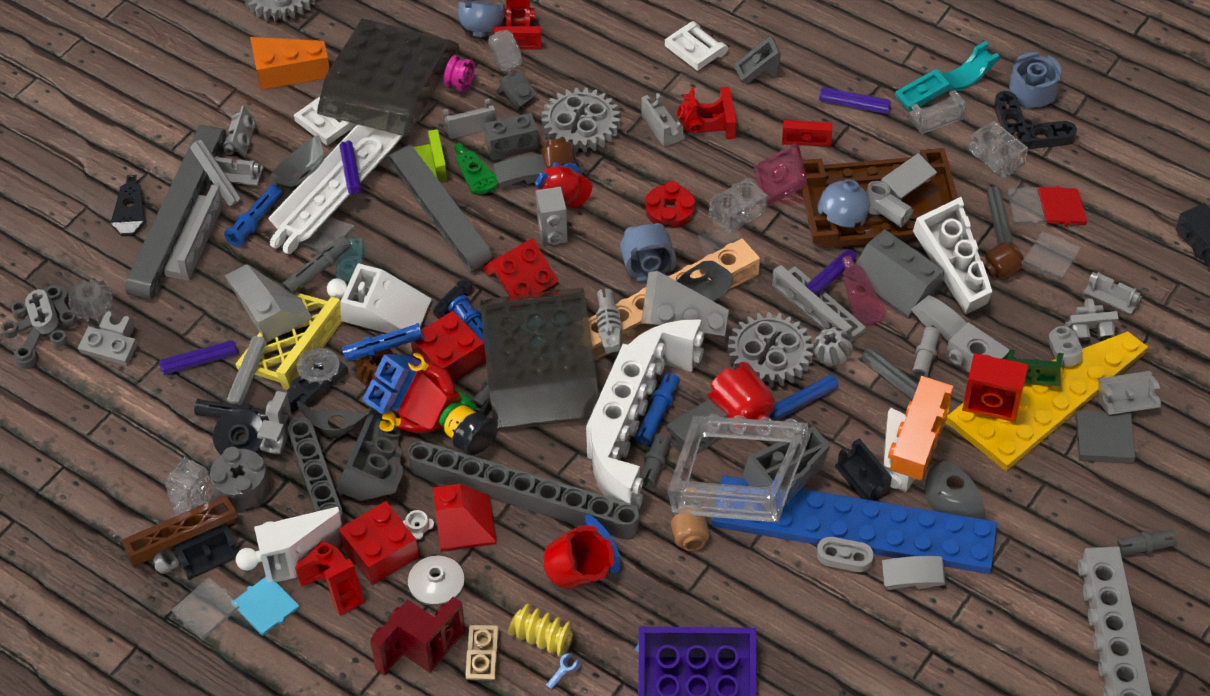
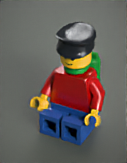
M414 353L413 355L420 358L421 362L408 355L384 354L374 374L378 379H372L362 399L383 414L382 419L390 421H380L379 427L381 430L388 432L393 430L394 426H397L398 429L413 433H432L436 429H444L445 433L453 439V445L471 456L484 451L494 442L498 433L497 421L493 418H487L483 413L475 412L477 406L469 396L455 387L447 370L430 361L426 363L423 356L419 353ZM391 364L389 369L385 371L387 365ZM379 387L380 389L374 394L376 388ZM393 408L395 411H397V414H399L400 417L396 418L395 413L389 410Z

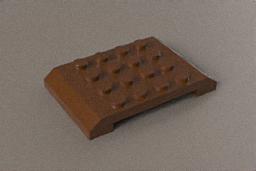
M945 148L920 150V155L937 173L929 182H924L901 200L913 209L912 216L902 227L881 214L873 215L869 213L863 225L859 222L855 223L854 227L840 226L828 221L827 214L823 211L820 214L817 206L823 191L831 183L846 179L854 180L866 192L870 182H881L883 177L912 157L823 165L822 158L797 160V170L812 242L823 248L867 245L884 229L901 241L918 240L913 232L916 219L958 198Z

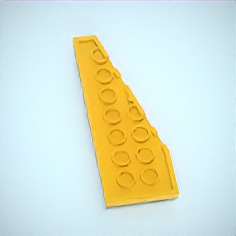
M1127 331L1083 348L1082 361L1076 365L1064 367L1061 386L1024 384L1016 422L962 411V403L948 415L945 423L1007 471L1098 394V378L1121 375L1147 353L1148 346Z

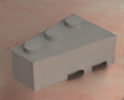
M659 271L648 273L641 324L659 326L680 320H701V331L704 334L725 336L728 309Z

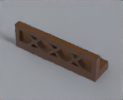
M221 496L124 538L122 543L130 563L134 567L155 558L162 550H173L174 545L226 523L228 526L237 522L236 518H238V515L228 497Z

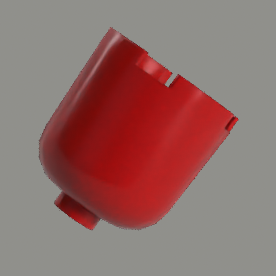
M740 362V367L733 371L728 367L710 384L713 390L711 393H707V396L727 414L728 421L736 429L744 431L755 428L759 429L769 422V417L774 410L775 399L748 362Z
M590 525L574 528L557 537L546 547L543 554V567L546 575L552 583L565 589H574L605 578L609 567L614 564V551L608 538L604 539L597 532L598 528Z

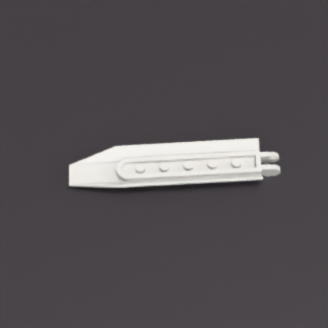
M393 110L355 126L341 141L346 142L349 140L353 144L360 183L399 142L415 120L414 117ZM340 143L269 217V220L278 229L270 239L272 247L277 249L284 243L283 252L287 254L293 253L297 249L299 241L302 242L310 238L350 195L346 186Z

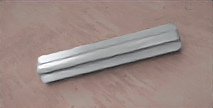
M202 140L194 142L190 149L214 185L219 186L221 195L228 206L237 204L241 197Z
M261 336L252 337L227 397L229 404L241 406L267 344Z

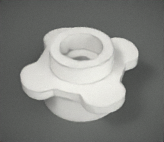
M420 510L410 512L406 519L402 521L416 540L422 539L423 534L434 527V521L428 519L427 515Z

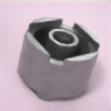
M229 447L224 450L223 454L211 466L210 478L216 499L221 496L228 497L237 513L245 512V509L253 506L255 509L267 499L270 490L264 460L257 453L248 449Z

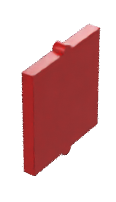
M1060 186L1038 188L1046 223L1064 224L1065 226L1069 224L1086 225L1087 219L1077 188H1061Z

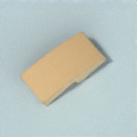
M469 625L466 680H495L498 626Z

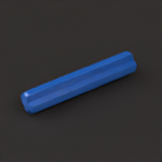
M830 374L775 404L770 416L771 419L778 421L837 389L838 380L834 375Z

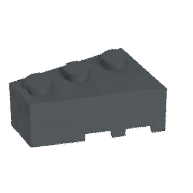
M813 426L748 456L742 477L774 516H776L824 466L830 444Z

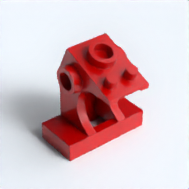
M506 0L503 18L506 26L494 27L495 50H542L541 26H531V22H535V8L530 7V0Z
M720 87V98L711 104L699 103L695 99L694 88H691L688 94H684V102L679 105L677 110V118L680 120L683 130L691 133L724 131L726 140L736 139V118L730 87Z
M322 541L302 561H297L295 570L300 586L304 587L314 581L324 579L328 584L335 610L340 616L365 603L354 564L350 559L346 560L336 546Z

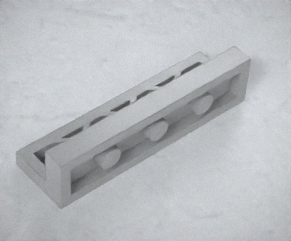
M211 185L207 196L198 195L164 268L165 276L190 280L223 208L218 185Z
M780 265L773 270L772 287L821 330L831 329L832 327L840 328V331H846L852 341L866 332V327L824 290L817 296L805 285L811 279L796 266L787 271Z

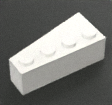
M959 197L918 217L913 232L931 261L944 270L943 280L966 315L988 304L992 289L983 261L979 257L978 246L973 238L968 216H966L963 208L962 197Z

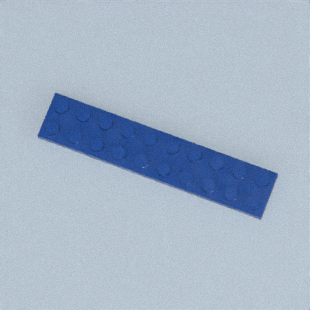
M722 475L712 527L816 545L823 538L837 537L865 543L871 547L874 555L892 558L942 556L944 567L990 574L997 522L801 489L774 516L744 479Z

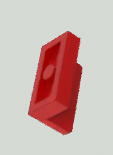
M784 120L782 145L831 147L833 123Z

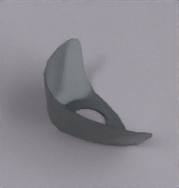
M315 136L291 153L274 169L269 180L289 187L301 183L323 161L324 151L321 138ZM311 170L306 176L301 178L306 172ZM299 172V176L293 177L295 173Z
M711 260L697 264L687 270L676 281L715 301L729 290L732 275L726 268ZM696 270H706L705 274L701 277H690L691 273Z
M301 401L297 402L301 413L310 420L318 431L329 438H339L349 433L372 409L370 407L365 413H355L346 410L318 411L308 408ZM334 416H341L344 418L345 424L340 429H332L328 425L329 419Z
M948 461L936 463L931 467L925 482V498L934 511L978 519L985 518L980 493L972 479L962 469ZM951 476H958L964 481V486L960 490H952L947 486V479Z

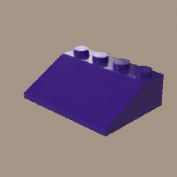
M639 627L638 696H756V628Z

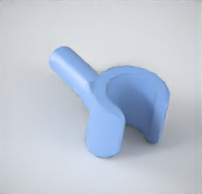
M564 654L560 659L561 667L546 686L552 689L568 671L578 670L581 666V661L577 660L573 666L569 667L567 662L573 654Z

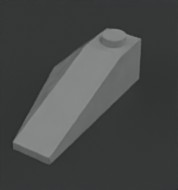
M246 264L224 275L266 342L312 319L311 314L301 299L250 265Z

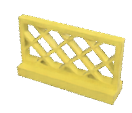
M296 292L294 295L302 300L308 311L322 308L319 314L313 315L311 320L290 330L294 336L281 341L276 337L275 343L267 345L261 357L262 361L259 362L254 375L280 382L282 388L288 390L291 387L290 382L310 367L343 322L341 321L340 299L330 297L328 301ZM310 325L304 333L296 334V329ZM296 343L291 351L282 352V348ZM247 350L235 364L238 370L242 364V361ZM279 350L280 355L265 360L264 354ZM282 362L276 372L268 370L269 366Z

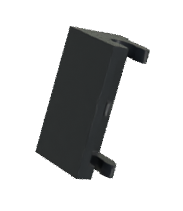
M860 438L853 441L852 449L849 453L844 448L839 452L838 463L835 464V468L861 499L877 501L889 494L892 476Z
M226 523L173 546L188 580L236 559L238 553L235 546L236 542Z

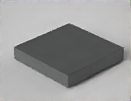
M1076 412L1078 460L1134 463L1135 451L1131 413L1108 415L1107 412Z

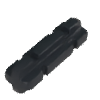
M462 278L456 284L457 286H454L433 307V314L438 318H442L450 313L448 310L451 302L459 296L467 295L473 289L470 280Z

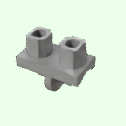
M1089 298L1085 299L1084 307H1076L1077 315H1070L1069 322H1066L1065 326L1075 331L1079 342L1089 340V329L1097 328L1100 340H1107L1115 335L1114 324L1119 318L1117 311L1103 312V305H1095L1093 299Z

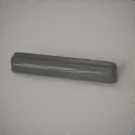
M990 187L987 190V198L998 244L1002 242L1011 244L1013 239L1001 189L999 187Z
M868 348L863 352L862 361L913 400L918 383L874 349Z

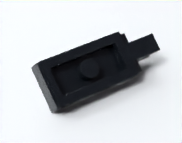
M328 353L290 382L291 387L287 390L291 413L299 408L298 401L305 405L311 403L348 373V367Z

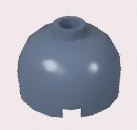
M459 1L458 16L460 23L465 29L473 31V36L487 37V32H493L494 27H499L503 22L505 4L498 3V5H492V2Z
M846 179L831 183L826 187L820 197L817 208L820 214L822 211L827 214L828 221L840 226L854 227L855 223L861 222V225H863L867 220L870 202L868 194L856 181Z

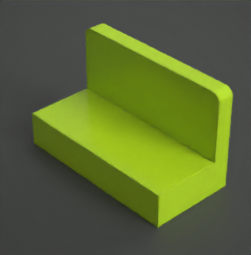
M438 129L428 131L430 144L415 146L414 149L439 182H447L446 165Z

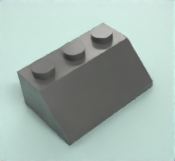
M884 229L867 244L851 270L849 278L909 319L914 314L911 310L928 295L934 297L941 290L944 270Z

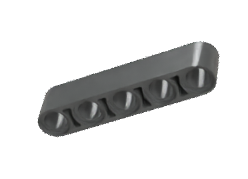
M307 418L293 419L288 425L291 446L313 511L317 512L338 507L341 523L344 526L342 508L313 425Z

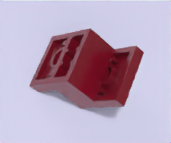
M452 597L447 604H442L438 608L435 617L408 599L401 607L395 608L388 622L382 628L376 629L371 637L370 643L375 669L385 676L402 656H405L430 673L466 632L462 602Z

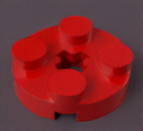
M668 181L665 185L654 188L646 195V216L653 224L672 225V228L684 226L694 215L695 199L686 188L679 186L675 181ZM667 204H673L675 208H672L670 206L666 208L665 206Z

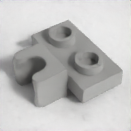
M108 311L99 325L100 329L88 326L78 346V350L81 354L128 366L138 345L136 339L130 338L134 330V323L128 316H124L121 322L117 324L112 317V313Z
M276 391L273 400H270L266 406V416H268L269 421H263L257 438L263 439L260 445L262 451L281 454L289 436L288 425L293 419L287 393Z

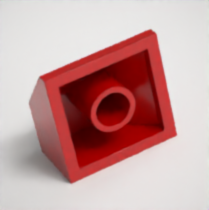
M462 484L432 487L441 552L496 545L489 495Z

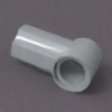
M872 181L868 184L866 193L870 202L869 214H881L898 226H904L912 216V207L891 195L887 184L880 181Z

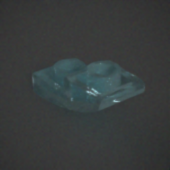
M362 237L346 238L351 245V249L336 260V278L350 282L357 264H363Z

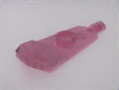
M851 255L843 257L842 261L846 269L842 275L852 315L865 325L880 322L886 310L878 299L862 267L855 266ZM857 286H862V287H864V288H865V292H864V293H859V292H857L856 287H857Z

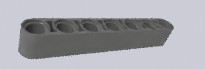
M408 145L388 155L389 162L395 173L466 269L472 272L493 261L492 253L487 244L414 147Z

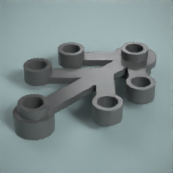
M61 285L46 287L44 291L51 298L54 308L60 314L61 324L64 327L74 326L77 323L75 312L69 310L65 304L68 296L66 289ZM16 301L11 305L15 318H24L28 315L24 301ZM29 317L17 323L6 321L1 325L5 338H14L18 333L32 327L25 344L18 347L14 353L16 365L20 369H30L37 363L34 349L42 335L32 325ZM56 327L49 333L54 347L60 348L66 345L67 337L63 330H59Z

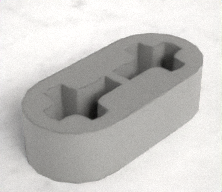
M42 289L29 293L26 297L25 305L32 325L41 334L52 332L57 327L58 317L51 298Z

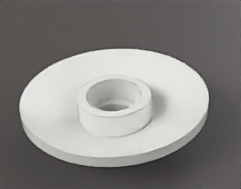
M430 556L420 560L413 566L408 576V587L412 596L426 605L438 606L447 604L452 597L456 598L461 593L464 586L462 568L456 561L445 556ZM434 574H439L438 577H432Z

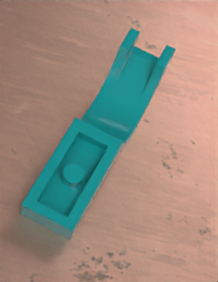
M984 41L975 46L969 59L957 69L946 73L935 69L895 92L896 99L910 113L949 90L961 91L971 87L1000 60V55L995 53L991 56L986 51L989 48V43Z

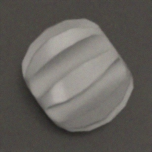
M837 327L823 329L813 343L815 356L821 363H825L827 366L834 367L837 364H844L847 361L846 358H849L853 351L852 339L846 331H840V328Z

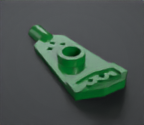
M457 143L454 146V150L458 154L455 159L471 193L486 194L495 190L499 185L496 174L473 151H466L462 143ZM471 166H477L478 168H477V169H471L470 167H471Z

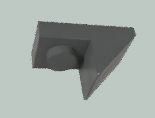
M772 36L768 37L734 64L741 81L747 85L764 71L775 78L781 52Z

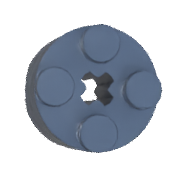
M1038 52L1025 53L1016 59L1012 68L1009 91L1016 95L1022 108L1031 110L1034 107L1046 106L1056 100L1062 70L1060 64L1053 57L1048 55L1045 58L1040 56Z
M646 224L638 227H629L625 230V236L620 243V250L627 274L630 277H635L638 282L647 283L648 273L651 271H659L662 274L667 273L669 270L673 271L677 261L670 236L662 224Z

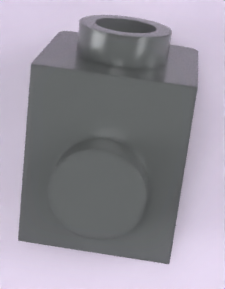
M521 71L514 76L509 73L499 81L501 83L500 87L496 90L498 94L504 92L516 109L537 95V92Z

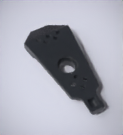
M127 175L126 184L120 187L111 219V226L122 237L135 236L144 225L141 185L136 183L137 175ZM129 203H133V204H134V205H132V206H126V205L129 204Z

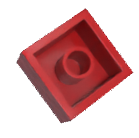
M454 311L422 329V340L419 339L411 342L412 354L419 353L423 356L426 363L430 361L447 370L453 383L486 362L484 342ZM413 355V357H414L415 359H417V360H419V361L421 362V359H420V358H417V357H415V356Z
M974 353L962 411L1016 422L1028 364Z
M387 501L339 528L343 549L371 585L419 557L416 538Z

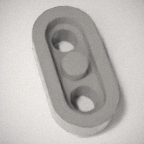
M1059 326L1049 333V345L1056 361L1058 353H1064L1063 360L1065 366H1073L1082 361V347L1075 331L1066 326Z
M826 537L818 543L817 558L825 566L854 572H864L872 565L873 551L870 546L862 542L837 537ZM827 553H833L835 556H829ZM859 558L863 561H855L854 559Z

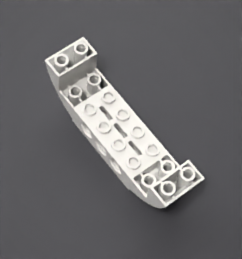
M680 320L665 323L644 332L628 345H622L586 426L587 458L592 459L593 474L603 496L632 504L638 510L640 509L643 500V494L640 493L643 485V478H640V466L623 462L621 458H626L628 455L630 437H635L638 431V419L640 415L644 416L647 410L648 395H653L655 391L657 374H662L665 365L692 372L695 363L701 362L704 348H701L704 339V332L701 331V320Z

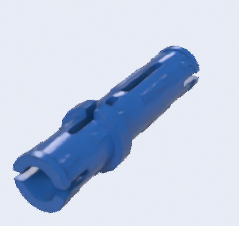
M416 323L415 325L370 338V336L364 337L365 340L342 346L346 362H350L351 360L368 355L373 357L376 356L375 353L419 339L422 340L423 335L419 323Z
M670 373L664 374L658 390L654 391L652 395V404L635 436V440L641 445H644L645 440H647L646 446L651 445L667 407H670L673 403V394L680 383V378L673 373L670 379H668Z

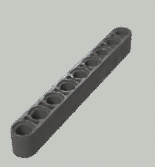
M205 125L198 127L127 277L125 285L127 295L148 299L155 298L165 277L164 268L198 195H203L210 178L190 147L194 142L202 140L214 158L216 156L220 157L227 137L226 129Z
M415 442L409 447L410 469L418 477L445 485L462 484L489 495L490 499L578 526L585 525L584 515L590 514L603 525L611 536L621 539H632L639 532V512L632 504L428 442Z

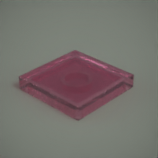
M796 143L754 165L760 200L765 207L808 185L800 147Z

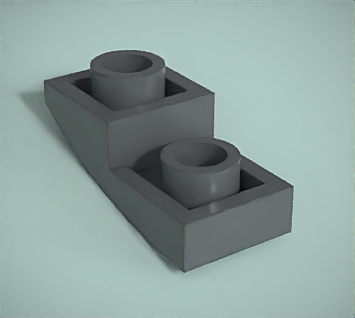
M542 154L515 157L493 164L501 188L525 180L527 185L534 183L537 177H539V173L547 169Z

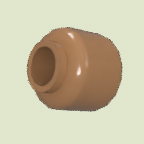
M683 508L671 520L674 542L678 547L686 551H696L701 549L709 539L710 531L707 520L701 511Z

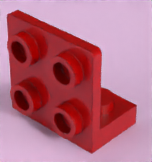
M533 238L483 267L488 277L496 273L515 306L522 304L558 282L557 277Z

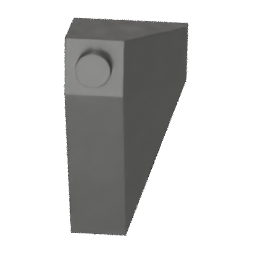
M373 407L367 416L336 487V491L359 501L395 493L403 474V466L400 463L402 450L399 447L400 429L394 426L393 430L388 432L381 430L379 427L380 421H390L382 419L383 414ZM389 410L395 413L396 418H399V414L396 411Z

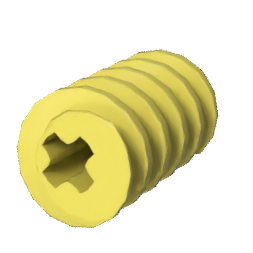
M527 603L522 610L520 609L514 615L508 634L510 636L516 634L517 639L521 641L526 639L530 645L536 643L540 649L547 647L549 653L554 654L557 652L561 658L567 653L572 641L571 622L568 621L563 627H560V617H557L551 623V613L547 612L543 618H540L541 609L536 608L530 614L531 605Z

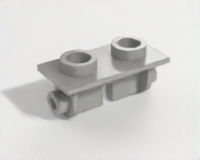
M244 105L241 107L240 112L232 116L228 130L230 134L227 135L223 144L226 154L232 155L234 152H239L243 158L246 157L256 125L255 118Z
M215 157V160L231 183L258 186L264 168L260 166V163H256L255 160H237L236 163H233L232 159Z
M1093 272L1084 294L1131 315L1142 298L1141 293H1138L1136 288L1133 289L1120 282L1118 285L1114 284L1115 280L1102 275L1101 272Z

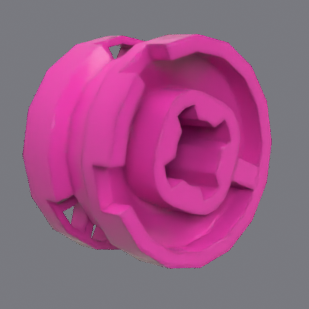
M452 56L444 73L445 87H455L457 91L466 92L474 78V61L470 59L461 60L459 56Z

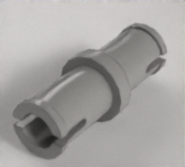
M926 327L924 329L921 344L916 348L915 354L917 357L912 369V375L916 378L921 379V376L928 377L932 360L936 358V346L940 337V331L935 327Z

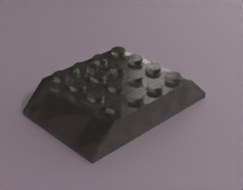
M362 18L325 76L317 114L408 137L443 77L450 58L459 49V43L438 36Z

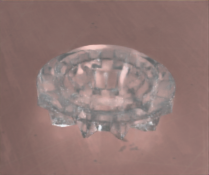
M325 348L310 349L299 357L297 372L300 378L306 379L309 384L318 382L321 385L325 380L332 381V377L338 374L339 359L331 350ZM313 363L319 367L323 365V370L314 369Z

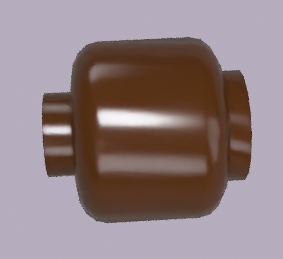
M565 138L546 141L547 145L542 148V155L547 169L551 168L553 163H558L562 166L570 162L572 164L576 163L571 142H566Z
M1002 242L985 254L986 264H984V267L990 277L996 276L1000 280H1005L1021 270L1024 257L1014 243Z

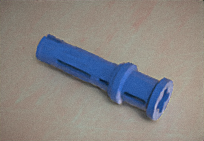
M270 185L246 213L240 214L236 219L237 222L231 228H227L224 231L226 240L235 247H242L245 243V238L257 230V223L278 199L283 196L282 190L276 185Z
M466 295L455 298L449 305V311H454L484 342L485 349L495 362L504 360L508 355V351L484 324L479 310H475L470 305V299Z

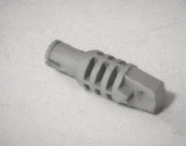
M606 288V297H603L602 289L597 292L599 309L596 313L599 337L602 340L605 352L612 353L620 351L622 347V326L620 312L614 305V293L611 289Z

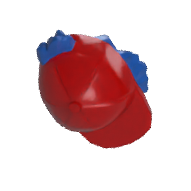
M571 162L563 166L553 163L551 168L539 173V177L535 181L537 190L561 187L565 206L572 208L585 203L593 188L591 181L581 175L580 168Z

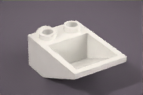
M359 263L348 286L345 281L338 278L331 280L327 285L329 296L341 299V321L385 333L415 325L416 323H419L421 328L432 302L430 297L386 271Z
M338 507L276 522L270 521L255 526L259 551L251 548L241 549L236 555V564L240 569L248 571L254 569L258 562H262L267 582L275 581L277 583L298 577L295 570L297 561H302L319 543L324 541L336 547L341 545L339 528L342 527Z

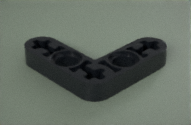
M1001 91L996 95L994 109L1005 143L1010 149L1027 150L1070 145L1075 141L1077 127L1072 122L1057 121L1026 125L1016 95L1010 91ZM1015 118L1018 122L1009 123L1005 119ZM1044 133L1047 135V138H1038L1035 134Z

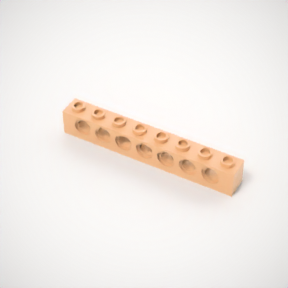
M740 239L734 243L727 244L723 249L713 254L706 255L703 259L692 265L685 266L679 272L668 277L676 281L687 270L697 264L713 260L731 273L732 282L730 290L759 274L760 257L743 239ZM696 270L691 273L690 277H701L705 274L706 270ZM646 287L635 295L624 298L615 304V307L620 312L622 345L632 342L639 335L651 328L657 327L641 324ZM596 315L585 321H580L570 328L571 345L587 365L609 354L605 352L602 340L599 337Z

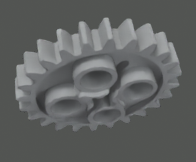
M244 0L246 7H249L251 13L256 12L257 17L264 14L265 20L272 16L274 21H277L278 17H282L286 21L287 16L295 19L296 13L304 15L303 9L310 10V4L316 3L315 0Z
M575 88L574 93L566 89V95L563 96L557 93V100L550 98V105H544L545 111H542L541 119L544 136H548V140L565 138L566 142L572 143L574 153L579 148H582L583 152L586 153L588 147H591L594 151H596V145L605 147V140L612 142V135L617 136V129L620 128L618 105L613 104L612 98L606 99V93L598 96L596 89L592 93H588V88H585L583 92H579V89Z
M770 312L767 313L766 318L757 313V320H753L748 316L747 324L740 321L738 329L733 328L732 336H729L727 354L729 355V363H734L733 370L740 367V362H748L763 383L769 382L771 388H773L774 382L777 381L783 387L784 380L786 379L794 383V377L802 378L803 370L808 371L809 363H812L814 347L811 344L812 337L807 336V328L800 329L799 321L792 324L791 316L782 320L781 313L776 318H772Z

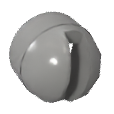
M170 549L160 551L153 559L156 571L163 574L171 572L179 564L176 554Z

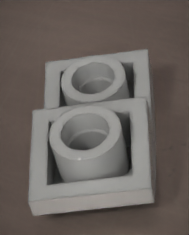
M930 295L911 309L926 327L934 325L948 342L967 324L949 306Z
M913 556L882 560L884 587L887 590L910 586L924 589L946 585L942 556Z

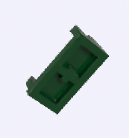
M1009 350L1007 360L1028 364L1024 384L1062 385L1065 367L1064 353H1058L1057 361H1044L1039 359H1016L1014 357L1015 350Z

